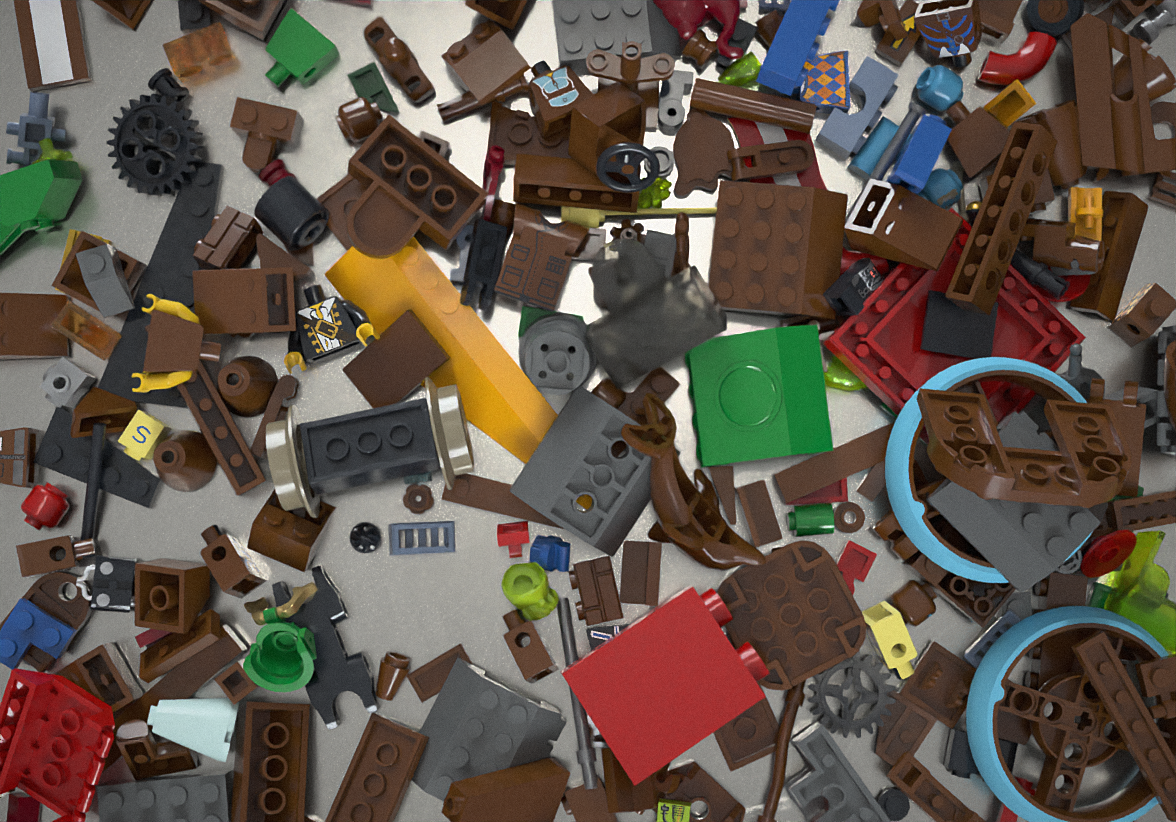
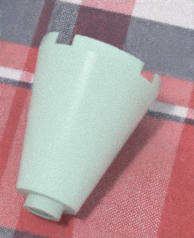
M229 698L159 700L158 706L151 705L147 725H152V732L217 761L226 762L239 701L233 705Z

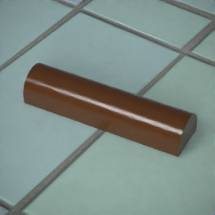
M695 78L689 107L807 134H810L817 107L815 104L701 78Z

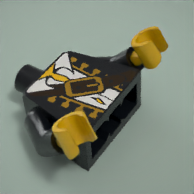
M313 285L303 290L309 306L296 311V331H290L288 354L284 358V364L289 374H292V368L299 364L302 371H305L307 366L303 357L306 361L314 363L360 344L366 347L368 346L366 343L367 337L374 335L378 340L380 335L372 326L367 313L352 301L341 300L338 296L326 299L321 285Z

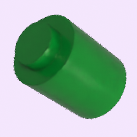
M820 503L792 506V512H787L788 531H794L795 537L834 534L832 504Z

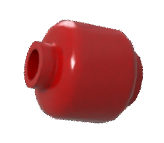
M48 482L45 486L35 485L21 504L22 512L27 515L24 521L39 531L43 526L49 529L57 527L70 508L69 503L66 501L68 495Z

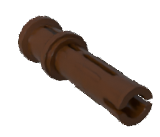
M524 74L484 105L498 100V103H503L507 97L521 91L527 93L528 84ZM468 92L436 104L444 123L484 106L480 105Z

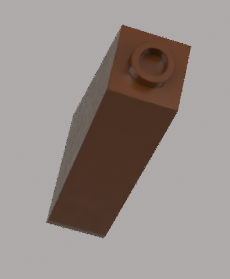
M545 758L451 782L441 813L451 822H554L571 772L554 758Z

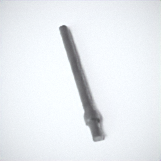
M560 598L557 604V611L567 667L578 660L569 600L568 598ZM570 688L579 747L576 755L578 764L582 766L585 790L598 788L594 762L597 761L595 748L591 747L586 711Z

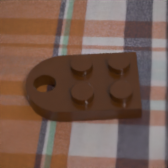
M54 572L42 576L22 597L71 626L77 632L86 623L91 614V601L86 600L82 595L81 587L76 586L78 576L67 572ZM81 581L83 584H85L87 588V594L91 596V592L87 584L84 581ZM68 582L73 583L77 588V594L72 600H67L62 595V588ZM12 609V610L10 611V613L6 616V618L1 622V624H0V630H1V628L3 627V625H4V623L6 622V620L8 619V617H9V615L11 614V612L13 611V609ZM32 644L23 659L38 672L44 673L56 658Z

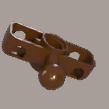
M381 15L367 25L363 32L365 41L377 55L388 74L398 83L411 101L420 102L436 91L431 81L419 67V61L402 39L395 35ZM381 34H384V36L374 44L372 39L376 38ZM420 82L421 84L411 93L408 87Z

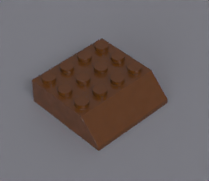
M720 180L707 306L711 309L835 320L836 313L822 294L840 277L848 194L816 187Z

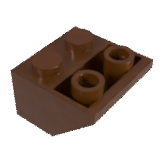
M274 489L252 523L247 548L305 573L317 553L335 507L320 501V512L317 518H312L304 507L285 511Z

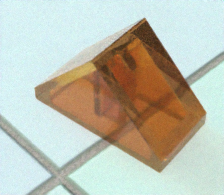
M70 300L66 302L50 325L103 361H105L122 337V334L94 314Z

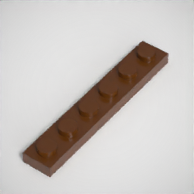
M1098 630L1071 648L1167 819L1175 822L1176 759L1104 631Z

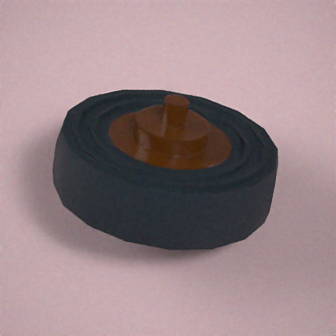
M1028 0L1027 15L1032 26L1039 32L1050 36L1069 32L1071 30L1070 26L1082 17L1084 11L1083 0Z

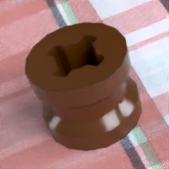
M699 29L685 46L682 55L686 58H693L696 61V65L702 69L710 61L718 48L715 40L710 41L706 38V33Z

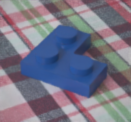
M20 598L0 630V662L12 670L18 668L32 644L54 658L59 659L67 649L77 630L25 598Z

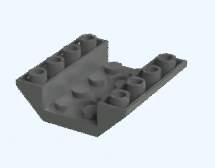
M579 385L571 394L509 491L559 526L613 557L651 500L650 472L652 457L646 456L632 448L621 435V430L625 424L641 425ZM616 441H624L627 446L625 454L621 457H613L611 454L612 444ZM676 449L678 457L681 454V451ZM583 494L590 495L592 498L590 508L585 511L578 510L576 508L577 498Z

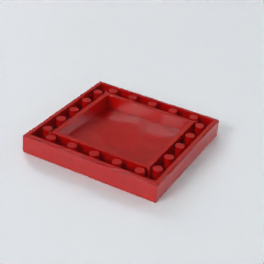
M950 208L949 210H947V211H949V212H951V213H953V214H955V215L961 217L953 208ZM964 219L938 272L898 262L887 273L880 286L872 291L871 295L863 302L865 306L858 315L847 316L823 342L897 416L912 395L929 379L953 365L973 360V358L920 350L928 290L947 293L972 229ZM1010 264L995 301L999 303L991 357L1023 360L1040 365L1055 373L1070 356V346L1074 343L1081 344L1086 337L1048 300L1040 295L1041 293L1030 285ZM998 381L980 383L997 422H1001L1006 416L1011 415L1015 411L1019 413L1036 394L1013 383ZM924 424L919 437L928 445L930 440Z

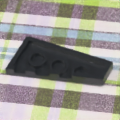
M63 406L61 408L56 407L33 463L87 484L92 436L72 438L70 432L73 415ZM105 439L99 489L152 509L163 481L158 475L136 459L127 455L114 443Z

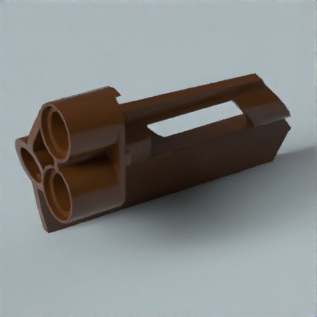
M1090 13L1085 14L1070 26L1082 165L1122 170V176L1176 170V138L1155 140L1140 40ZM1112 48L1131 58L1134 95L1128 101L1120 100L1116 97Z

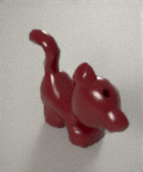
M653 0V3L662 10L663 16L668 23L676 28L680 37L685 40L692 38L697 32V26L702 22L705 12L711 13L723 25L722 31L715 41L719 53L730 59H741L743 57L744 51L742 48L732 47L728 44L729 39L735 32L736 23L740 18L739 0Z

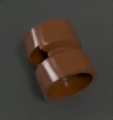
M892 508L872 527L883 541L891 542L890 549L902 561H905L919 550L901 528Z

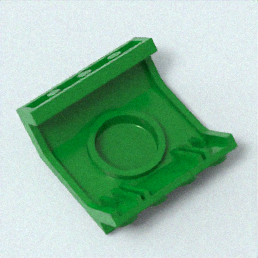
M817 325L775 327L688 341L684 359L687 368H689L690 382L688 392L693 401L694 413L692 415V424L697 433L696 456L700 461L701 468L775 457L834 451Z

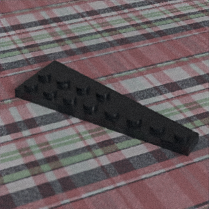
M194 161L193 166L198 170V173H187L191 182L181 184V190L177 193L133 300L135 308L129 310L98 388L138 403L188 409L176 386L169 389L150 390L146 393L133 392L132 388L140 387L141 379L132 378V374H146L143 373L148 342L145 326L150 324L152 315L142 311V307L149 309L154 303L153 300L146 297L147 294H153L160 299L182 303L195 314L192 271L203 269L192 255L194 254L196 243L206 237L211 229L212 220L218 213L224 171L222 164Z

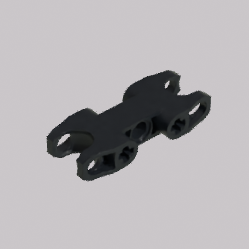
M319 565L312 568V576L318 589L314 597L309 602L303 603L295 614L286 618L285 622H294L301 629L306 627L314 634L317 658L313 660L315 670L305 688L311 704L318 711L327 728L331 730L340 725V718L336 710V699L341 692L350 691L357 694L369 714L380 708L378 698L375 695L374 675L363 651L349 656L336 625L349 619L340 590L335 586L324 566ZM284 581L272 585L276 607L282 606L292 599V595Z

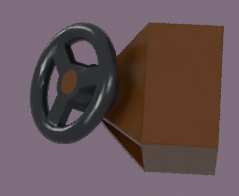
M617 81L572 108L568 155L593 175L597 174L604 185L618 192L632 193L644 190L651 186L659 176L660 163L658 157L652 150L643 146L646 130L645 100ZM646 158L650 163L651 169L647 177L641 180L637 173L638 166ZM607 172H619L621 175L628 177L630 183L618 182L612 179Z

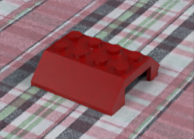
M13 669L0 704V795L18 787L62 816L52 822H85L86 812L89 811L96 791L95 785H98L106 763L105 757H108L114 740L113 730L115 722L112 707L61 675Z

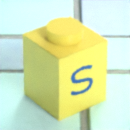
M138 409L118 442L126 446L123 451L138 461L142 457L152 460L155 449L168 436L172 428L151 414Z

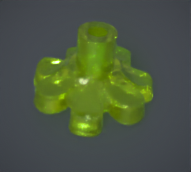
M47 138L38 142L42 154L32 164L47 159L66 160L74 156L71 151L54 149L51 139Z
M658 176L651 186L641 190L639 193L638 206L640 209H649L650 206L661 208L663 204L660 199H667L670 196L671 191L668 189L671 188L672 183L667 179L662 180Z

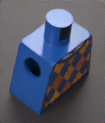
M848 50L817 55L813 62L807 60L804 68L808 69L806 78L802 86L795 85L792 94H796V100L815 104L817 106L815 112L831 114L835 107L844 113H848L850 109Z

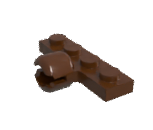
M657 364L637 388L630 393L623 391L609 378L601 380L591 393L643 426L647 424L646 412L642 403L645 393L654 394L665 403L681 383ZM620 440L612 444L611 454L613 457H618L627 447L624 441Z

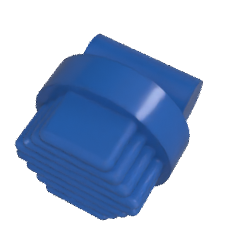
M537 535L530 547V562L538 563L546 571L553 572L557 569L560 572L569 571L571 544L563 542L560 537Z

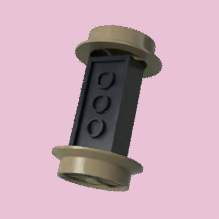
M425 377L427 399L421 398L305 423L298 408L295 405H290L286 420L271 422L266 425V448L271 476L283 509L288 511L304 507L312 518H317L320 512L319 494L439 469L442 470L448 490L453 489L456 475L475 472L468 425L457 384L437 388L430 377Z

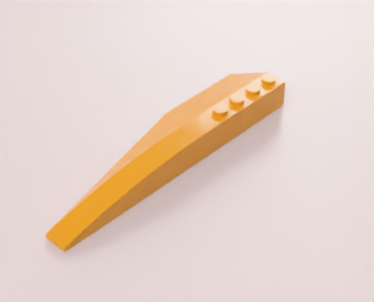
M414 236L399 253L384 259L367 257L352 246L324 274L344 300L352 301L367 313L372 326L379 335L407 310L411 309L451 357L429 376L437 388L457 384L466 419L527 464L558 416L538 389L470 305H461V294ZM423 381V382L420 384V385H422L424 388H425V381ZM583 494L577 498L576 502L587 510L592 504V498L590 495Z

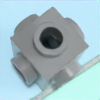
M62 357L57 365L54 364L46 370L42 377L44 381L39 387L47 392L45 398L58 408H61L62 405L74 408L90 392L88 389L96 378L73 360Z

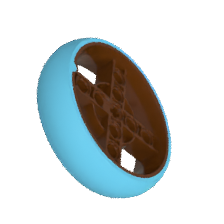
M986 357L964 361L939 372L920 387L922 389L978 393L985 396L980 383L998 381L1022 386L1033 391L1046 401L1057 400L1087 403L1073 386L1054 372L1037 364L1006 357ZM918 389L898 415L887 445L885 479L894 515L910 541L930 560L945 570L975 581L1008 583L984 557L967 553L952 545L940 535L928 520L940 513L926 499L947 477L942 476L915 489L913 459L917 440L924 426L917 402ZM985 396V399H986V401H987V404H988V407H989V409H990L991 415H992V417H993L994 423H995V425H996V427H997L1000 422H997V420H996V418H995V416H994V414H993V411H992V409H991V407H990V405H989V402H988V400H987V398H986V396ZM1051 428L1043 431L1050 438L1054 436ZM1090 533L1089 536L1071 553V555H1070L1067 559H1069L1077 550H1079V549L1081 548V546H1082V545L1086 542V540L1090 537L1091 533Z
M1066 606L1036 613L1018 622L1002 634L987 651L975 672L968 695L966 710V729L973 759L984 781L997 798L1011 811L1028 822H1133L1158 804L1156 797L1139 769L1133 779L1110 798L1094 805L1074 808L1085 768L1107 761L1119 748L1129 751L1092 683L1090 693L1087 696L1084 695L1083 687L1090 680L1076 656L1071 672H1066L1049 679L1038 691L1007 681L1016 664L1030 649L1051 636L1068 631L1082 630L1083 633L1080 641L1098 630L1104 631L1118 657L1123 645L1135 656L1139 663L1169 655L1149 632L1119 614L1088 606ZM1176 691L1170 692L1172 701L1176 700ZM1021 692L1023 702L1016 708L1013 703L1014 697ZM1154 696V702L1157 705L1156 697ZM1051 702L1053 706L1052 713L1045 717L1044 707ZM998 709L1029 719L1032 735L1038 746L1046 754L1034 796L1017 782L1004 761L997 733ZM1075 716H1081L1080 723L1074 722ZM1162 717L1157 718L1155 724L1176 759V717L1167 720ZM1108 722H1111L1112 730L1108 736H1105L1104 727ZM1072 743L1073 752L1071 756L1066 758L1064 754L1065 748ZM1060 775H1063L1064 783L1059 789H1056L1055 781Z

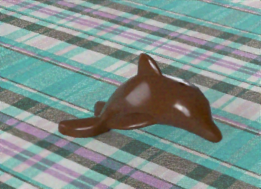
M646 392L642 403L648 425L638 426L627 423L623 426L621 435L632 448L646 456L652 457L650 491L657 521L651 526L647 535L650 539L660 543H672L689 559L708 569L725 571L742 564L762 566L765 563L764 554L735 533L720 514L718 496L712 482L701 469L696 468L694 470L695 486L680 464L674 444L677 431L676 420L671 410L658 397Z

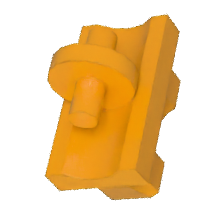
M1070 187L1068 189V222L1076 223L1075 235L1101 241L1103 217L1102 188Z

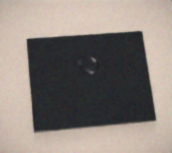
M928 290L920 350L973 359L991 357L999 302L994 303L990 316L961 309L946 298V293Z

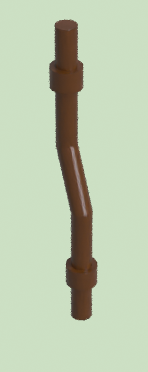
M806 680L793 686L791 689H787L784 702L787 704L776 740L772 781L762 816L758 815L757 822H777L774 818L785 782L789 741L798 708L803 706L806 694L803 693Z

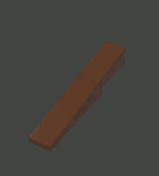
M1176 490L1107 501L1108 507L1103 519L1093 530L1089 538L1108 535L1118 530L1135 531L1176 523Z
M228 625L220 627L219 640L177 665L114 720V740L108 757H105L106 763L102 772L106 771L123 756L116 743V734L122 724L132 719H141L147 723L151 705L158 706L159 700L192 698L205 684L247 650V647ZM148 725L150 731L152 732L153 726Z

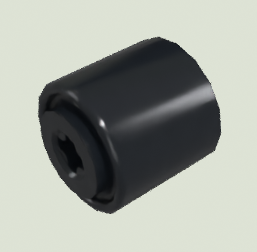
M287 176L274 183L262 195L254 209V216L289 250L295 251L309 245L322 233L329 219V211L293 176Z

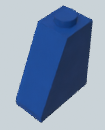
M925 114L920 118L886 182L900 185L915 194H918L924 188L952 130L946 126V122L942 118Z

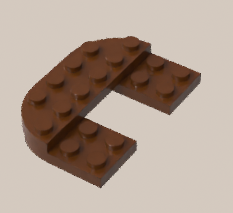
M919 389L917 402L930 440L926 452L934 464L935 470L945 475L957 485L974 492L982 499L991 500L994 498L1020 503L1032 502L1091 508L1094 505L1105 503L1114 498L1120 492L1130 470L1132 453L1110 405L1047 400L1044 413L1060 451L1003 447L984 394Z

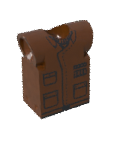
M516 203L513 236L494 292L554 312L573 255L589 232L590 227L569 220L550 223L544 218L540 210Z

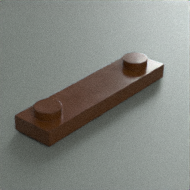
M467 473L456 475L453 489L448 490L445 483L441 500L563 529V527L509 491L512 484Z

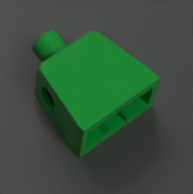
M291 8L266 46L265 51L275 64L264 76L278 88L289 75L302 85L336 59L340 53L334 43Z

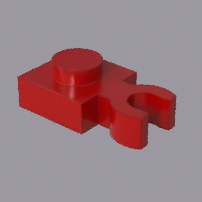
M847 540L836 565L853 595L855 591L854 580L865 581L877 554Z

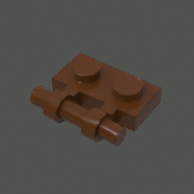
M1176 654L1135 664L1142 696L1156 697L1157 705L1147 708L1152 718L1162 717L1165 720L1175 718L1176 700L1172 701L1170 692L1176 691Z

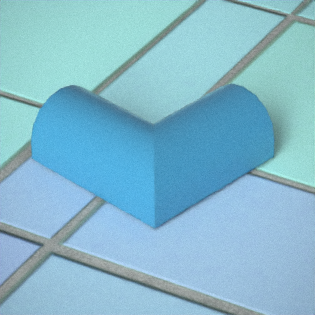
M883 116L847 167L865 180H868L899 126ZM909 134L893 163L896 164L911 134Z

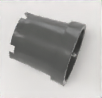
M562 312L546 314L531 322L525 329L518 347L519 362L525 375L542 392L551 395L568 394L579 385L582 386L594 372L599 356L597 339L591 328L578 317ZM547 344L548 350L543 351L541 345ZM570 346H574L576 348V351L570 353L568 351V348ZM545 371L547 376L543 378L539 375V372ZM568 373H572L574 375V377L570 380L566 378V375Z

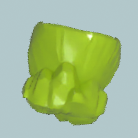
M538 563L514 564L504 573L501 584L502 591L511 604L522 611L523 616L527 620H540L547 617L557 607L559 596L554 589L549 588L547 574Z

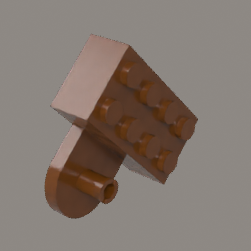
M388 114L349 160L347 173L363 184L367 190L352 206L348 214L347 235L357 251L375 259L389 258L399 253L419 229L447 250L484 205L489 193Z

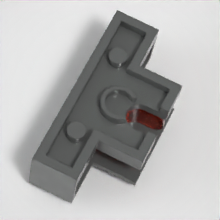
M812 724L790 741L808 768L783 787L807 822H891L823 724Z

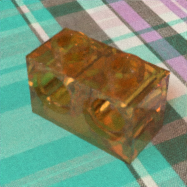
M221 22L162 45L173 73L182 83L239 60L229 34Z

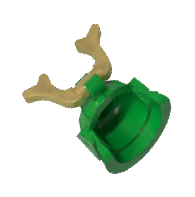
M310 582L303 587L293 588L292 599L279 607L266 609L269 604L265 597L244 604L247 612L252 614L255 623L259 626L265 625L258 632L256 643L251 644L250 653L243 663L244 671L258 686L274 692H292L302 688L310 681L314 671L313 660L317 658L314 634L306 627L301 629L294 622L289 623L285 621L286 618L299 610L303 602L311 594L318 590L314 582Z

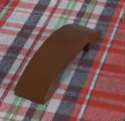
M908 751L903 753L886 775L906 797L934 822H986L930 774V771Z

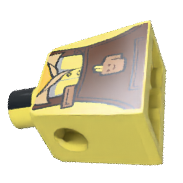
M886 601L862 611L867 626L866 635L879 661L888 669H893L897 679H905L914 674L915 671L910 660L917 656V652L900 612Z

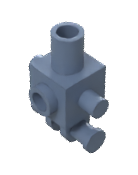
M30 92L28 114L22 113L19 123L7 122L6 134L18 136L17 147L24 148V152L12 151V149L8 148L7 164H23V167L47 159L61 160L60 155H57V157L45 155V151L52 149L53 141L65 142L66 130L54 128L55 117H48L50 94ZM31 149H37L38 155L31 154Z

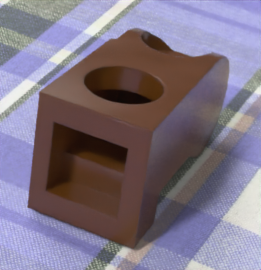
M242 657L214 679L233 705L258 687L244 671L243 663L245 657Z

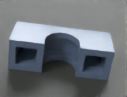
M867 56L849 84L850 92L855 94L861 102V111L856 114H847L835 107L815 141L845 159L851 151L857 154L866 140L862 136L865 128L869 126L873 129L882 114L878 110L883 100L889 103L898 89L894 82L899 74Z

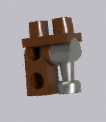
M1113 0L1107 6L1113 5L1115 8L1114 15L1126 27L1153 5L1158 13L1151 20L1144 18L1133 27L1136 37L1142 39L1147 44H1151L1158 38L1160 28L1168 23H1176V0Z

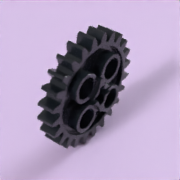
M152 93L151 97L140 95V101L130 99L129 104L131 108L120 107L123 117H113L115 123L118 124L117 128L108 129L110 133L115 135L114 139L106 142V144L114 146V151L110 152L108 157L117 159L112 165V169H122L118 178L120 180H128L127 187L137 188L138 193L149 192V195L159 196L160 193L171 194V189L181 190L180 182H191L187 173H198V170L193 166L194 161L202 162L203 160L200 156L196 155L197 150L204 149V146L197 144L196 140L201 138L203 133L194 131L199 121L189 120L193 111L183 109L184 103L181 101L173 102V97L164 95L162 97L160 94ZM152 117V119H153V126H152V128L150 129V128H149V125H148V122H149V119ZM135 130L144 138H141L138 135H136ZM174 134H176L177 136V143L175 146H173L172 138ZM137 144V145H138V153H137V155L135 156L134 147H135V145ZM167 152H170V153H172L173 155H175V156H176V160H175L172 156H170L169 153H167ZM161 160L162 170L159 173L158 162Z

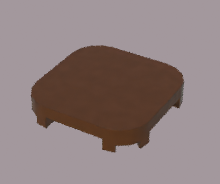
M800 540L790 543L766 555L765 563L762 566L747 565L732 573L722 582L717 591V594L733 617V620L727 623L725 627L736 648L745 642H749L768 669L769 674L757 682L767 689L781 691L791 689L812 676L847 658H851L860 651L865 641L867 626L859 606L832 556L824 547L815 542Z

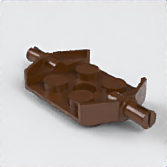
M693 759L670 767L664 772V780L670 774H679L680 780L678 788L674 793L665 794L660 792L658 794V803L660 798L690 802L691 805L695 801L705 802L708 806L706 815L696 818L690 814L689 822H743L746 808ZM658 807L652 810L657 813Z

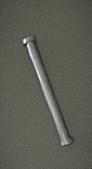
M910 102L907 107L910 110L849 210L846 222L870 178L882 181L919 117L923 116L927 110ZM844 232V239L848 241L846 233Z

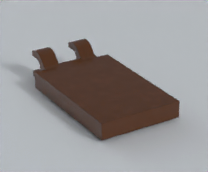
M1092 378L1090 399H1085L1086 402L1111 406L1132 453L1130 470L1117 495L1137 497L1146 404L1137 403L1138 382L1125 381L1123 401L1103 399L1105 379Z

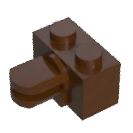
M237 97L230 128L237 136L246 137L242 154L243 163L252 172L260 173L267 165L273 162L278 145L297 149L304 119L298 110Z

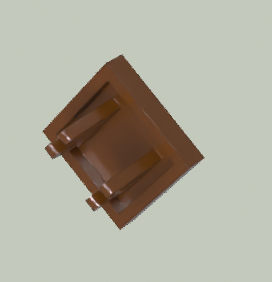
M931 640L914 666V674L906 678L898 693L950 729H953L967 708L968 695L976 669L937 642Z

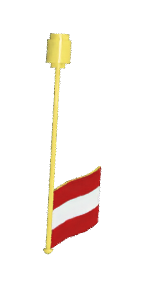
M727 118L740 147L802 140L807 142L813 149V163L804 172L748 180L750 183L816 187L827 190L820 173L810 134L741 118ZM751 158L744 159V164L748 168L753 167ZM561 206V222L569 220L590 228H599V222H605V215L679 214L680 212L686 214H716L717 207L637 209V213Z

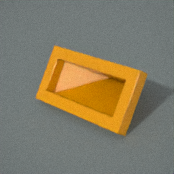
M1017 79L984 107L1006 126H1010L1037 103Z

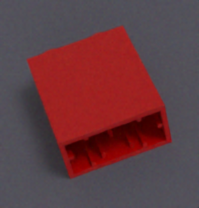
M693 586L685 587L560 671L634 786L766 697L757 682L767 676L769 671L749 642H745L737 649H734L721 627L732 621L733 617L712 587L701 595H698Z

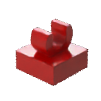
M528 521L497 524L498 547L508 546L510 558L522 557V544L530 543Z

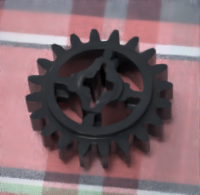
M859 651L852 659L847 658L824 670L822 674L818 673L812 676L818 683L808 685L807 688L815 691L816 695L807 700L811 703H818V707L811 713L812 715L823 714L819 724L832 723L830 733L834 734L841 727L844 738L848 737L851 729L854 730L857 738H861L862 728H865L869 734H873L872 723L875 722L883 727L884 723L880 715H892L885 708V705L896 702L895 699L887 696V692H891L896 688L892 685H885V681L891 677V674L880 675L879 671L883 667L882 662L871 666V654L866 656L864 661H861ZM843 668H849L848 676L842 684H827L834 673ZM861 670L871 677L877 692L866 690L862 686ZM854 679V690L859 692L860 696L859 698H853L849 709L848 697L843 696V690H848ZM825 696H831L840 701L843 710L842 718L836 716L831 711ZM861 704H875L868 715L854 720V714Z

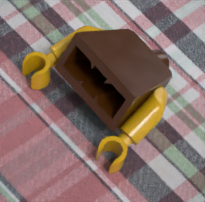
M147 294L146 297L153 300L154 303L149 309L142 307V311L152 315L143 373L146 374H132V378L141 379L140 387L132 388V391L141 393L156 389H169L188 381L192 373H197L199 359L219 362L221 343L202 340L204 326L200 325L199 318L185 305L179 302L160 299L153 294Z

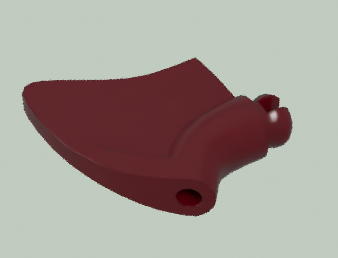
M498 145L489 148L485 156L482 172V188L489 194L482 206L481 219L489 222L498 177L502 173L505 164V151Z

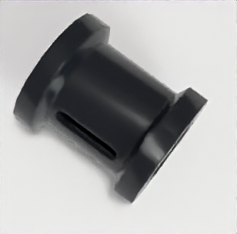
M169 68L159 70L148 82V87L152 91L156 90L162 97L164 95L173 97V102H184L189 95V90L178 84L172 77V72Z

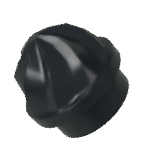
M361 522L355 525L349 537L351 546L360 553L373 552L381 542L380 530L376 525L369 522Z

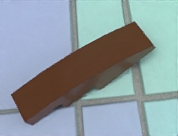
M894 422L833 448L834 451L824 452L774 474L786 503L885 461L887 445Z

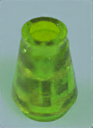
M750 51L746 55L744 54L741 59H736L717 79L719 83L741 87L757 80L762 65L754 53Z

